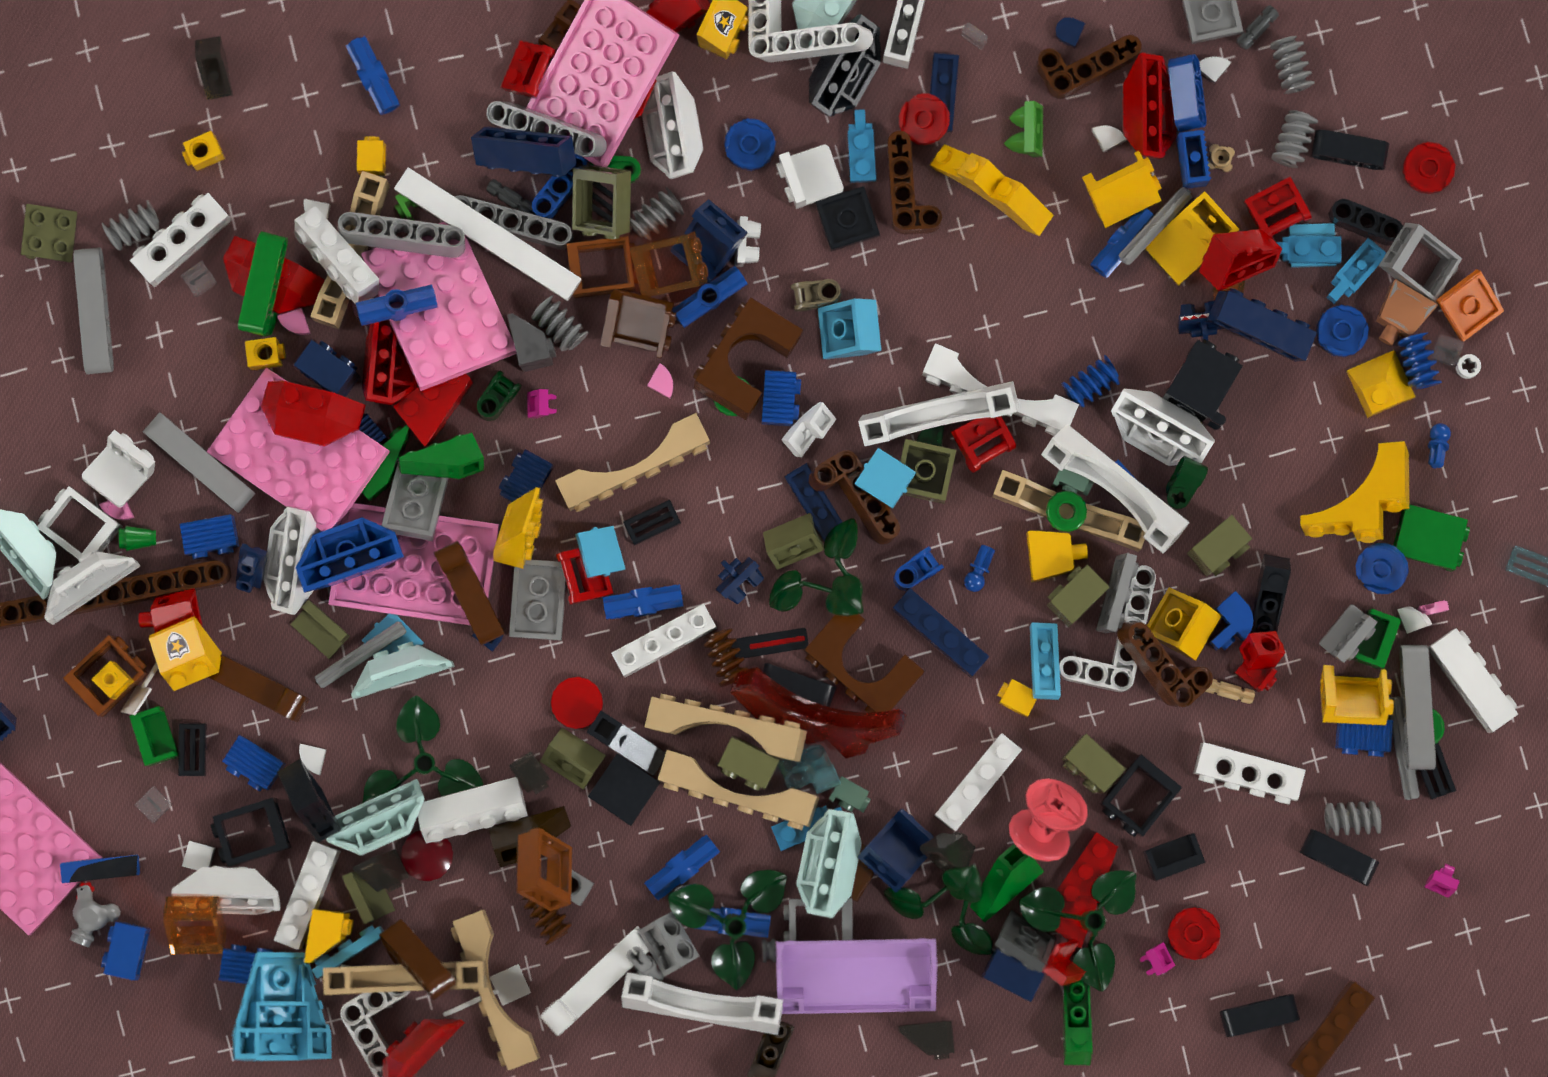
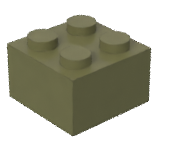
M905 439L900 462L914 470L916 474L906 488L907 493L902 495L944 504L956 450Z
M1231 515L1188 551L1187 555L1206 577L1211 573L1216 577L1230 565L1227 561L1230 557L1236 560L1250 548L1247 543L1252 540V537Z
M1088 565L1083 569L1078 566L1066 578L1069 583L1065 587L1060 584L1048 596L1051 601L1047 606L1068 628L1109 588Z
M1087 734L1082 735L1061 758L1065 762L1063 767L1073 776L1079 774L1085 780L1082 784L1093 794L1097 792L1100 794L1105 793L1125 771V768Z
M733 736L718 766L723 768L721 773L733 779L740 776L746 779L745 785L759 791L761 787L764 789L768 787L781 758L771 756L765 750Z

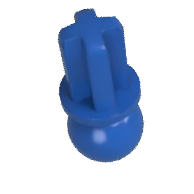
M1442 423L1434 425L1430 430V438L1432 440L1428 442V448L1430 449L1428 464L1434 469L1443 467L1445 452L1449 449L1447 441L1450 439L1451 431L1447 425Z
M982 545L974 564H970L974 570L964 578V585L969 591L978 592L984 587L985 579L983 573L989 574L990 572L988 568L995 553L993 548Z

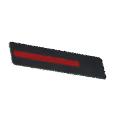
M798 628L737 638V641L731 647L741 649L735 657L750 658L805 649L809 644L806 628Z

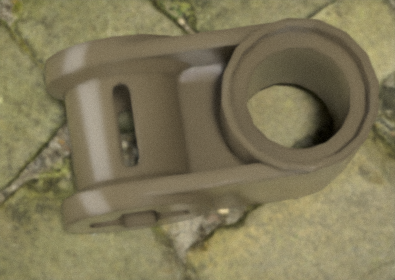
M833 279L804 281L791 285L796 301L794 311L797 312L835 304L841 299L842 292L840 286ZM826 287H834L837 290L836 295L832 298L824 297L822 292ZM802 292L805 293V301H803Z

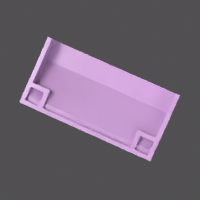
M936 939L798 942L789 940L776 942L777 998L783 1000L782 1014L936 1011Z

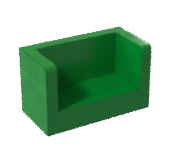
M1370 609L1367 611V615L1378 622L1374 626L1376 630L1367 641L1363 640L1357 647L1359 651L1352 660L1381 670L1385 668L1401 619L1375 609Z
M158 706L129 716L145 766L150 767L179 757L164 707Z

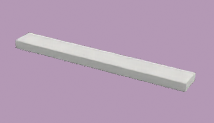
M409 167L394 187L396 192L446 224L459 227L463 230L466 237L564 300L569 301L582 281L574 273Z

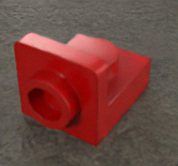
M1245 661L1234 672V674L1258 693L1263 691V689L1268 691L1277 681V678L1274 677L1277 673L1275 668L1248 670Z

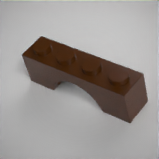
M1349 981L1335 999L1325 1019L1315 1032L1302 1043L1287 1065L1302 1077H1317L1376 997L1355 981Z

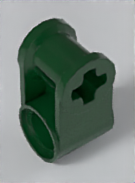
M498 371L490 381L487 389L478 399L477 410L480 417L486 421L496 420L518 394L522 385L519 383L515 384L504 376L503 371ZM487 402H492L496 405L495 411L490 414L482 411L483 405Z
M1186 456L1180 459L1166 485L1167 502L1171 507L1182 509L1189 504L1196 490L1203 483L1208 467Z

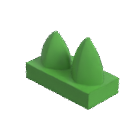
M1025 101V106L1017 109L1009 117L1012 123L1024 128V131L1011 136L1004 145L1017 153L1028 154L1031 157H1043V106L1036 101Z

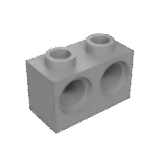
M672 911L638 930L664 977L699 957L682 924L676 919Z

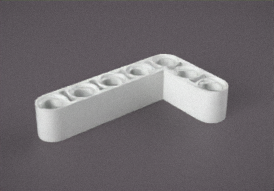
M749 0V51L754 57L766 62L864 51L873 42L872 32L856 23H843L781 32V0H765L764 2L763 0ZM859 32V37L855 41V36ZM836 35V39L832 44V39ZM813 39L811 46H809L810 40ZM790 41L789 47L786 49V45Z
M1139 566L1137 573L1144 571L1149 575L1150 581L1147 585L1139 584L1136 576L1135 578L1131 577L1129 588H1132L1129 602L1124 604V622L1147 623L1156 581L1155 571L1149 566ZM1133 597L1143 599L1144 608L1142 610H1135L1131 606ZM1117 637L1112 664L1068 656L1059 662L1060 677L1066 681L1115 692H1124L1133 685L1137 664L1133 659L1131 661L1121 659L1120 650L1124 647ZM1071 661L1076 665L1077 671L1075 675L1069 676L1063 671L1065 662ZM1097 667L1102 671L1100 681L1090 679V668ZM1117 673H1123L1127 676L1128 683L1125 687H1119L1115 684L1114 677Z
M638 926L569 991L540 1015V1018L557 1036L561 1035L634 966L627 959V953L630 949L634 954L637 953L633 947H640L645 954L649 952L638 932L640 930Z
M404 991L403 993L378 992L383 996V1003L379 1007L373 1006L370 1002V997L373 993H362L343 1005L341 1009L342 1021L374 1077H383V1066L375 1064L373 1060L374 1054L377 1051H381L387 1056L388 1054L385 1050L389 1046L372 1016L406 997L411 991ZM352 1005L357 1006L360 1010V1017L357 1020H352L348 1017L347 1010ZM364 1028H368L373 1032V1040L370 1043H365L361 1040L360 1034Z

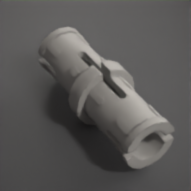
M633 947L637 954H634L631 949L628 951L627 959L635 966V970L639 975L651 976L653 979L657 978L660 982L663 981L664 976L656 967V962L652 957L646 956L640 947Z

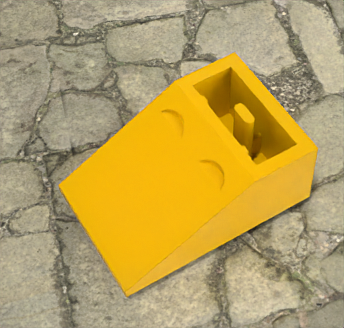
M1204 191L1152 240L1145 250L1179 286L1201 266L1202 258L1207 252L1213 234L1238 232L1240 229Z
M536 487L508 504L494 547L493 561L522 569L526 560L531 561L534 551V539L538 538L541 529L540 521L543 499L539 498L540 488Z

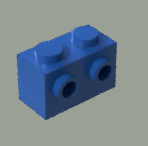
M115 922V926H111L108 933L107 941L111 942L109 952H105L102 958L101 967L105 968L103 974L134 981L139 980L151 928Z

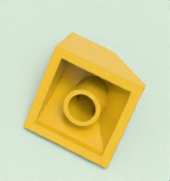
M1395 350L1346 371L1367 418L1416 397L1412 388L1408 386L1409 381Z

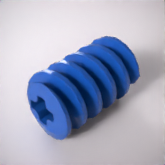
M1428 333L1408 336L1398 342L1399 347H1406V349L1400 352V355L1402 357H1409L1403 362L1404 367H1411V369L1405 372V375L1407 377H1414V379L1408 382V386L1416 387V389L1428 388L1442 383L1441 380L1433 379L1439 373V370H1431L1430 368L1437 362L1436 360L1428 359L1434 353V350L1425 349L1427 345L1432 343L1431 340L1423 339V336Z
M1104 355L1105 363L1099 359L1095 361L1096 369L1091 365L1087 366L1088 375L1083 371H1079V380L1071 376L1069 378L1070 386L1065 382L1061 383L1069 399L1079 404L1082 408L1085 407L1084 398H1087L1090 402L1094 401L1092 393L1095 392L1100 397L1103 396L1101 387L1110 391L1111 381L1116 385H1120L1119 375L1106 355Z

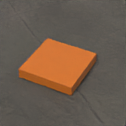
M1478 269L1436 299L1459 340L1463 342L1504 312L1483 273Z

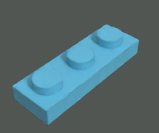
M1032 622L1030 625L1033 699L1059 700L1061 688L1057 624Z
M371 925L359 933L361 938L354 943L348 940L338 946L339 952L334 956L330 957L329 954H326L315 961L317 967L312 969L317 979L323 977V968L338 967L380 940L379 934L384 931L381 926L374 928Z

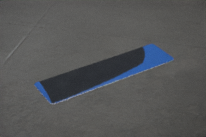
M130 855L60 863L61 882L70 883L139 875V856Z

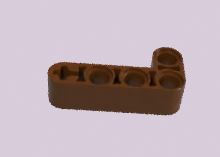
M1126 35L1069 66H1066L1057 50L1047 48L1039 54L1036 67L1050 94L1057 99H1063L1134 62L1140 54L1142 44L1138 37ZM1126 45L1129 48L1134 47L1132 54L1129 50L1123 52ZM1102 56H1109L1113 60V64L1104 66L1100 62V58ZM1050 57L1055 61L1056 65L1048 68L1043 65L1042 60ZM1079 68H1086L1090 71L1091 75L1088 78H1082L1078 75L1077 70ZM1064 80L1068 88L1059 90L1055 87L1054 82Z
M895 131L890 134L887 144L893 228L899 234L904 235L935 232L941 225V211L931 205L915 206L911 140L906 132ZM896 140H901V144H904L902 146V156L897 157V146L895 143ZM899 164L904 165L908 172L902 176L897 175L894 172V167ZM899 190H905L909 193L910 197L905 201H900L896 198L895 194ZM929 213L936 216L937 222L928 225L923 221V216ZM902 215L908 216L911 219V224L905 227L899 225L897 222L898 217Z
M844 450L820 463L809 476L810 486L816 491H825L838 483L872 538L879 544L885 545L890 543L899 534L900 524L888 505L865 490L857 491L854 488L853 482H856L864 470V466L856 454L850 450ZM839 460H845L849 464V469H843L839 464ZM818 472L825 473L828 477V482L821 481L818 478ZM867 503H871L876 507V514L871 513L867 509ZM880 516L883 518L882 520L880 519L878 522H876V520ZM882 528H883V529L888 528V529L890 530V532H885V533H884V532L882 531Z
M456 541L435 551V557L442 571L446 574L481 646L504 635V630L462 545Z
M1124 622L1122 627L1118 628L1117 637L1165 704L1174 707H1187L1212 685L1213 675L1208 668L1190 666L1180 672L1146 624L1142 622ZM1148 649H1150L1151 652L1149 660L1146 657V652ZM1163 669L1165 670L1166 674L1164 680H1162L1161 678V672ZM1196 673L1199 677L1197 684L1194 681ZM1178 689L1180 691L1179 700L1176 699V692Z
M221 655L219 673L208 677L295 722H299L310 700L224 655Z
M402 919L379 934L394 964L402 965L433 1000L456 985L454 978L446 967Z

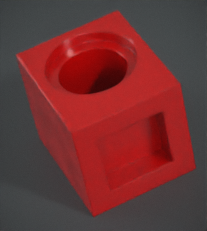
M1276 631L1250 633L1239 647L1248 670L1276 667L1286 653Z

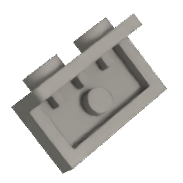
M1350 604L1320 640L1319 645L1337 660L1345 663L1346 660L1350 661L1356 656L1359 651L1357 648L1363 640L1367 641L1376 630L1374 626L1378 622L1371 616L1364 614L1355 605Z

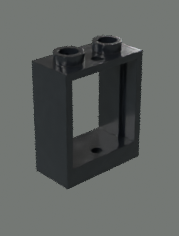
M1140 754L1102 800L1100 805L1104 807L1102 812L1114 821L1118 818L1125 824L1122 828L1131 836L1135 837L1138 834L1140 837H1143L1182 787ZM1138 768L1168 792L1141 827L1110 803Z
M301 759L277 772L295 813L318 843L341 830L323 789Z
M272 797L213 816L214 823H211L212 833L215 839L219 838L222 848L218 849L222 863H227L228 867H234L292 848L277 798ZM265 808L276 845L234 858L223 821Z

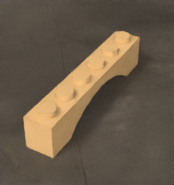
M362 171L353 195L350 212L379 216L390 187L388 180ZM348 225L345 227V230L352 231L356 227ZM349 244L360 257L361 253L366 252L368 246ZM327 276L319 291L310 317L317 323L339 330L350 299L346 297L336 281H333L329 276Z
M694 413L672 424L668 435L660 446L650 456L634 466L607 473L578 469L555 481L569 510L575 509L576 512H580L590 506V501L597 498L600 501L614 495L613 490L621 486L623 490L637 484L636 479L644 475L646 478L653 477L661 472L659 468L667 464L673 467L683 462V457L690 453L693 456L703 453L707 450L706 446L710 444V440L697 413Z
M1002 470L992 498L1047 518V503L1057 492ZM1062 504L1060 506L1059 514L1062 518L1070 519L1073 516L1074 511L1069 504ZM1086 504V520L1078 530L1137 552L1142 549L1145 533L1136 519Z
M661 694L660 698L651 697L645 728L677 735L687 729L700 725H730L751 735L771 756L796 762L801 760L807 731L799 729L800 724L785 721L784 725L775 724V718L760 715L759 720L749 718L750 713L735 710L734 714L725 713L724 707L711 704L709 709L700 707L701 702L685 699L683 704L675 702L676 697Z
M670 750L666 751L658 777L659 781L664 782V788L678 792L679 787L689 790V796L702 800L703 796L707 795L714 798L712 803L728 807L729 803L739 805L738 811L751 815L754 810L764 813L762 817L764 819L777 823L778 819L781 818L788 821L787 826L803 830V826H811L819 797L793 788L767 796H748L734 793L714 782L702 770L696 759Z
M481 910L452 921L454 927L451 928L452 935L456 943H461L464 951L460 953L462 962L486 961L487 988H473L474 992L479 991L482 999L479 1002V1007L484 1017L488 1016L491 1023L488 1031L492 1041H497L501 1051H498L497 1054L502 1067L507 1066L509 1071L539 1059L540 1055L532 1034L520 1027L507 1015L493 993L489 977L488 960L494 932L486 911Z
M486 961L442 963L456 982V985L451 989L487 988ZM402 965L323 968L324 995L424 990Z

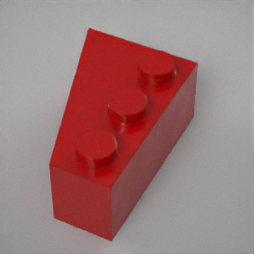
M655 0L648 6L650 9L646 13L678 33L686 26L688 29L695 26L694 20L707 13L711 4L708 0Z
M1263 229L1213 234L1207 252L1202 258L1203 262L1199 272L1218 291H1221L1274 268L1282 248Z
M463 374L422 391L417 387L393 407L423 446L427 448L444 428L447 420L453 411L456 410L473 382L467 374Z

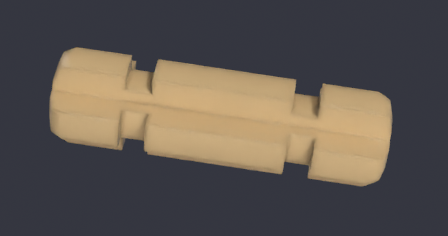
M1213 679L1212 685L1205 691L1211 694L1215 692L1219 696L1236 701L1240 699L1241 702L1251 704L1255 697L1254 690L1248 688L1241 689L1240 686L1223 681L1219 683L1215 679Z

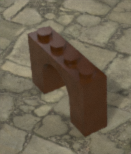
M751 297L746 304L742 302L734 314L737 317L733 324L728 323L720 335L723 337L719 345L714 344L707 354V357L710 359L705 366L700 365L693 375V378L696 379L694 384L696 390L744 420L748 419L760 401L762 392L744 382L732 372L728 363L729 352L741 342L758 341L788 358L803 333V329Z
M860 614L852 616L834 615L804 650L808 654L805 659L815 668L819 665L827 671L825 676L832 683L837 685L840 682L845 686L847 690L844 693L854 702L861 700L867 706L864 710L875 720L880 717L883 720L925 671L907 655H904L883 679L872 683L855 680L847 673L843 666L842 652L846 643L863 625L865 619Z

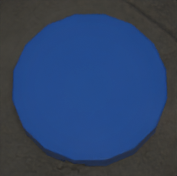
M748 118L730 127L725 136L724 147L726 155L733 165L742 170L753 171L764 167L770 162L775 153L776 141L773 132L767 124L757 119Z
M1338 305L1322 314L1317 323L1316 335L1319 344L1326 352L1337 357H1347L1354 355L1363 348L1368 339L1369 327L1359 310L1352 306Z
M1375 543L1367 546L1358 556L1355 565L1356 575L1364 583V587L1377 594H1390L1399 589L1405 583L1409 573L1408 562L1404 554L1395 546L1387 543Z

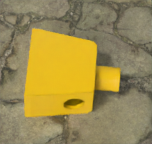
M1028 531L1026 533L1032 582L1073 572V560L1088 559L1087 544L1071 545L1070 533Z

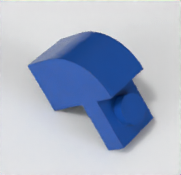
M1235 591L1214 609L1221 615V619L1227 625L1209 642L1215 651L1220 647L1226 650L1236 640L1233 637L1235 634L1241 641L1245 640L1252 630V611L1245 600Z

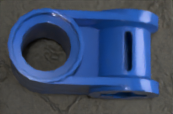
M930 546L917 553L911 560L897 569L893 581L898 589L908 591L909 588H914L944 568L942 564H938L932 555ZM903 571L909 572L913 577L912 583L903 584L899 580V574Z

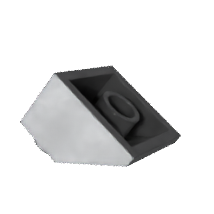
M513 313L507 314L522 371L526 372L553 365L552 358L556 357V352L551 338L547 339L543 331Z

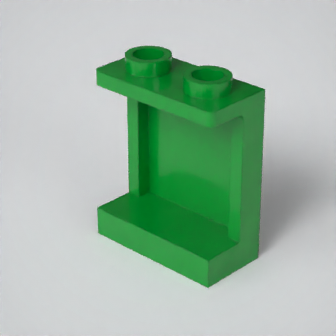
M1409 504V509H1402L1393 546L1399 549L1406 559L1445 568L1446 571L1452 572L1462 564L1464 552L1460 550L1462 542H1466L1469 536L1470 527L1467 526L1468 519Z

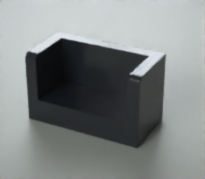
M1195 833L1143 851L1154 881L1206 863Z

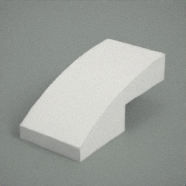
M819 402L798 419L782 438V441L794 456L803 457L815 438H824L836 421V418L823 402Z

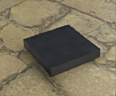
M864 186L815 202L831 252L880 236Z
M617 753L588 797L632 826L660 785V782Z

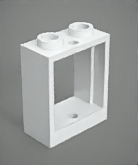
M69 486L66 490L62 489L54 499L56 503L51 510L47 509L43 512L38 520L40 524L37 526L40 531L78 560L89 552H103L119 532V528L123 527ZM72 498L106 522L83 553L49 528Z

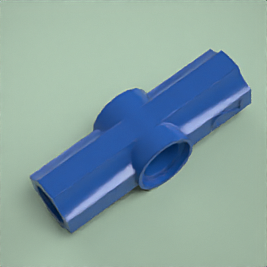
M358 37L346 45L347 51L358 69L356 72L366 91H369L380 115L396 110L400 106L399 100L388 82L389 78L380 60H377L366 37Z
M1146 208L1135 213L1124 226L1121 225L1107 241L1108 244L1091 262L1090 265L1094 270L1107 279L1121 263L1119 253L1154 217V214Z
M733 266L709 284L702 285L699 291L675 306L672 312L677 313L676 319L683 328H686L710 310L716 309L720 303L747 286L748 283L739 269ZM707 291H712L717 295V298L714 302L707 303L702 299L703 294Z
M432 284L406 291L395 289L389 291L385 296L355 303L361 326L389 319L400 321L409 314L438 308ZM394 302L403 304L400 308H392L390 306Z
M680 584L655 589L653 587L631 590L630 593L603 597L606 620L632 615L634 617L656 614L657 611L684 607Z
M706 834L686 851H681L668 861L663 869L645 882V885L655 898L660 900L676 886L682 885L700 871L699 868L719 854L720 851Z
M726 907L710 909V911L723 918L731 913L740 915L742 912L741 909ZM746 912V919H744L746 932L744 935L768 938L771 916ZM707 915V921L703 927L694 928L717 931L719 934L728 935L724 931L722 923Z

